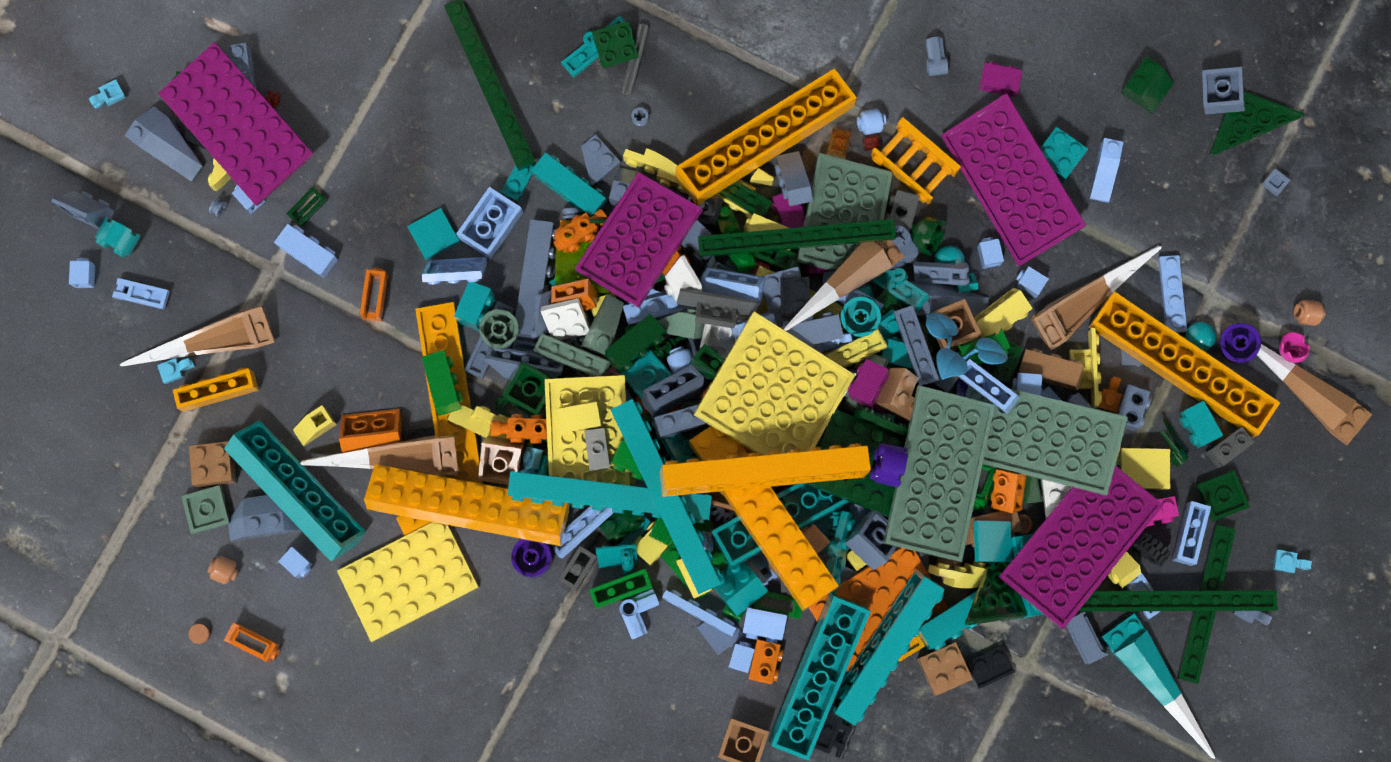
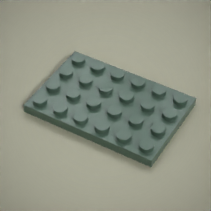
M819 153L811 185L812 202H808L803 227L884 220L893 172ZM861 243L799 248L796 262L835 272Z

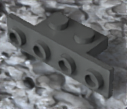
M680 288L677 298V304L696 307L695 322L733 329L736 324V314L751 316L753 312L757 311L759 301L684 288Z

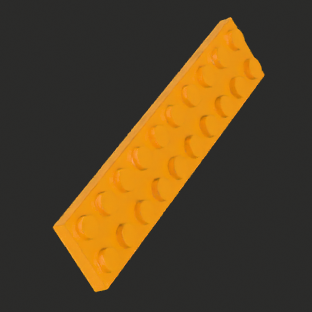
M450 302L415 309L423 356L442 350L445 351L447 356H451L454 364L451 370L452 373H456L459 382L456 388L457 391H461L463 401L460 403L472 409L466 372L464 371L465 365L458 322L454 317L456 312L455 303ZM427 380L435 436L455 435L459 474L442 477L484 484L483 481L478 480L480 457L476 433L448 421L450 413L442 416L438 415Z

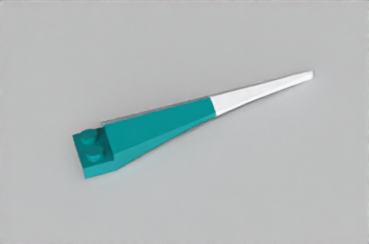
M1134 613L1130 614L1102 634L1101 638L1110 651L1169 711L1206 753L1215 759L1214 753L1153 640Z

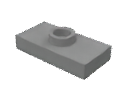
M605 429L584 431L590 471L610 468Z

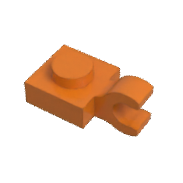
M1111 378L1108 390L1102 389V402L1099 403L1097 408L1117 413L1122 394L1117 393L1121 382L1120 378Z

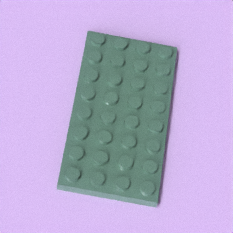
M968 385L966 398L993 404ZM1010 389L1020 399L1008 414L995 405L983 465L1108 496L1128 417Z
M917 386L904 448L908 449L905 452L908 454L907 466L904 476L901 475L898 481H902L901 485L898 488L895 487L884 544L962 562L995 405Z

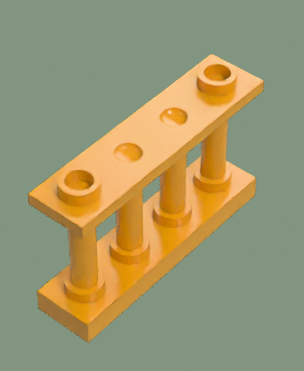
M902 117L896 126L898 133L881 151L876 148L872 150V160L877 165H883L888 171L893 172L895 177L916 195L920 196V202H926L929 205L933 199L930 193L946 175L954 177L959 172L961 166ZM907 137L912 141V146L894 164L886 156L903 138ZM918 150L924 151L927 154V158L910 176L905 174L901 168ZM932 162L938 163L941 166V171L923 189L915 181Z

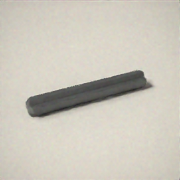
M640 23L638 25L634 43L639 58L629 61L622 87V94L626 96L632 95L649 29L647 24Z

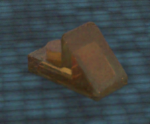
M833 128L826 155L845 159L851 132Z

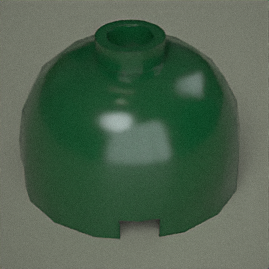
M928 216L920 219L917 224H913L910 234H912V242L919 252L932 256L931 252L938 250L945 234L942 231V226L946 227L945 220Z

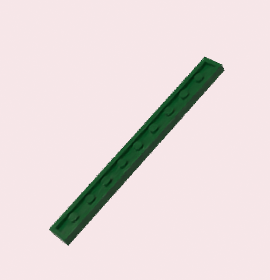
M455 0L444 5L518 171L536 164L463 1Z
M894 219L698 236L699 257L889 241L896 239Z
M1277 590L1094 591L1078 612L1278 611Z

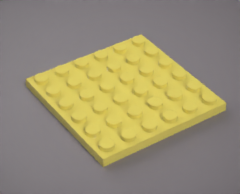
M753 312L693 415L754 453H760V456L768 455V452L780 451V454H785L793 449H800L801 452H806L816 446L855 375L761 315Z

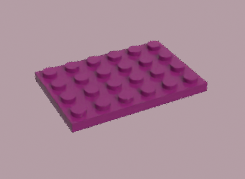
M638 172L575 270L630 304L640 308L703 210L696 204Z

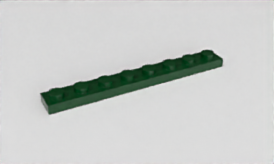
M1218 524L1215 525L1199 591L1222 590L1236 529ZM1216 611L1193 612L1177 679L1199 684Z

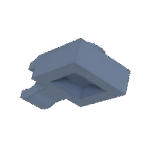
M1260 611L1233 612L1235 616L1250 624L1255 619L1264 625H1269L1272 619L1271 616Z

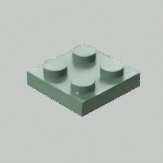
M218 485L181 496L192 535L230 524L222 486Z

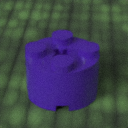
M1233 324L1221 336V351L1231 362L1247 363L1253 360L1260 351V335L1249 324ZM1237 339H1239L1240 341L1242 339L1245 340L1244 348L1241 346L1239 348L1236 347Z
M887 443L880 444L874 451L873 460H876L875 467L871 468L869 479L876 483L898 488L902 482L898 481L899 476H904L908 460V454L905 452L908 449Z
M521 539L513 547L511 562L514 569L527 578H538L545 575L551 568L553 555L546 543ZM530 553L537 555L534 562L528 561Z

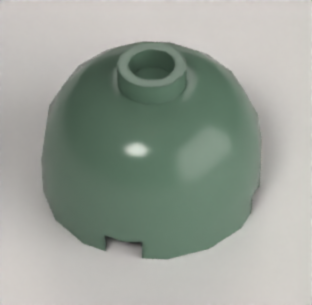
M495 309L488 312L482 318L479 333L482 340L488 346L495 349H504L516 341L519 326L516 318L510 312Z

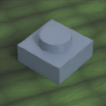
M1274 169L1261 185L1277 197L1289 183L1290 179L1277 169Z

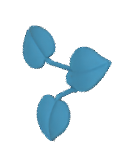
M929 313L926 315V326L930 334L938 339L947 338L948 340L947 347L940 349L937 353V366L942 379L965 374L968 369L966 359L974 353H978L979 359L988 364H1001L1007 361L1008 358L1004 349L990 338L979 339L976 343L977 348L964 357L960 356L957 352L950 350L951 336H956L958 333L955 322L940 313Z

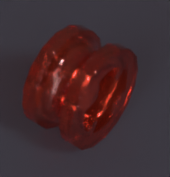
M269 90L266 100L274 109H277L281 94L280 92L274 93L273 90Z
M872 136L863 139L862 143L865 144L864 150L872 151L874 148L879 149L881 147L878 143L879 137Z

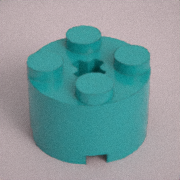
M106 217L95 235V242L106 249L109 246L114 248L113 252L123 258L130 256L141 236L139 234L133 236L135 233L131 229L114 220L109 223L110 219Z
M865 295L849 299L841 312L843 327L849 333L858 337L872 334L878 328L881 321L880 306L873 298ZM859 311H862L863 314L867 315L866 317H864V321H861L860 318H856V315L859 314Z

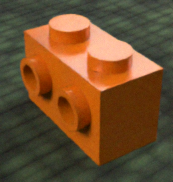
M589 279L552 287V304L579 298L584 311L597 308V291Z
M996 469L993 476L994 490L991 494V508L1009 513L1021 511L1026 475Z
M761 640L756 641L748 680L772 685L773 681L777 682L779 670L776 669L777 661L781 662L783 650L780 649L779 644Z

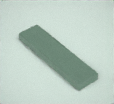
M543 333L533 349L535 353L592 377L605 376L611 364L608 360Z

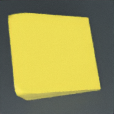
M758 168L750 179V184L772 186L774 184V177Z

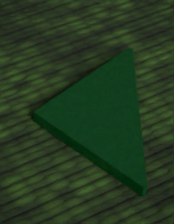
M1244 91L1245 111L1224 113L1209 156L1217 155L1301 119L1305 113Z
M989 562L965 620V625L1019 619L1028 616L1021 595L999 578L1000 574L1009 565V562Z

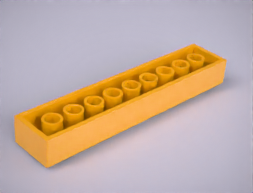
M834 68L676 166L675 176L698 206L854 108L857 97Z
M1115 291L1109 296L1089 325L1090 329L1095 328L1097 334L1198 402L1204 401L1210 410L1237 428L1243 427L1252 438L1261 433L1280 404L1279 401Z
M712 426L689 441V446L700 461H707L709 457H719V460L727 459V456L739 455L740 458L748 457L747 452L740 443ZM771 487L721 491L802 611L839 586Z
M861 443L849 445L848 448H841V445L830 446L827 450H821V447H814L806 452H801L800 449H793L785 454H780V451L768 452V455L760 456V453L748 454V457L742 458L739 455L727 456V459L719 460V457H709L707 461L700 462L698 459H688L686 463L668 461L665 462L666 465H662L660 480L662 497L864 478L871 468L868 446H861Z
M377 464L374 465L364 497L367 510L561 546L569 514V503H564V506L552 505V501L544 500V504L532 503L531 498H524V501L512 500V496H507L508 489Z

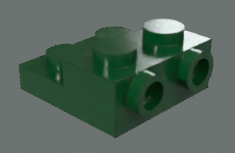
M624 510V514L613 513L598 527L608 541L614 545L623 541L625 536L631 531L637 530L644 520L639 515H632V511Z

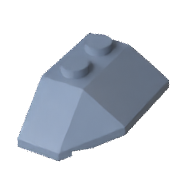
M516 340L504 349H495L489 346L485 356V362L504 378H510L522 361L553 379L560 376L564 368V364L535 353L533 349L537 343Z
M268 495L244 498L231 516L230 524H228L230 541L301 531Z

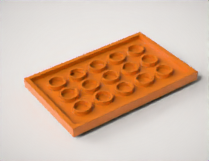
M899 547L885 564L875 570L867 566L842 581L839 588H837V595L867 606L871 610L846 670L847 672L914 571L917 569L930 577L915 551ZM829 594L809 607L817 622ZM943 598L934 605L932 615L921 626L949 609Z

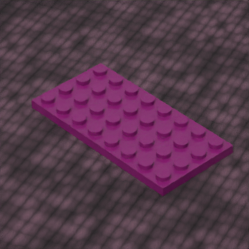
M215 42L158 93L256 206L260 205L315 155Z
M1007 93L941 135L1019 267L1087 226Z
M1115 466L1108 496L1072 487L1004 569L999 578L1059 628L1064 629L1163 507V504Z

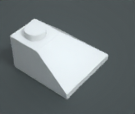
M681 256L665 276L667 285H664L668 296L672 295L676 302L680 288L702 291L701 282L685 256Z

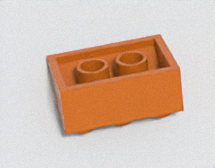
M400 409L341 416L339 442L342 453L403 441Z

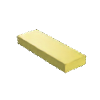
M876 329L872 334L860 337L825 354V356L843 368H847L887 348V345L879 329Z

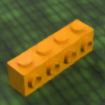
M240 368L234 373H223L217 375L216 378H206L199 380L195 384L181 385L173 390L177 409L186 412L256 392L259 389L255 373L249 368Z

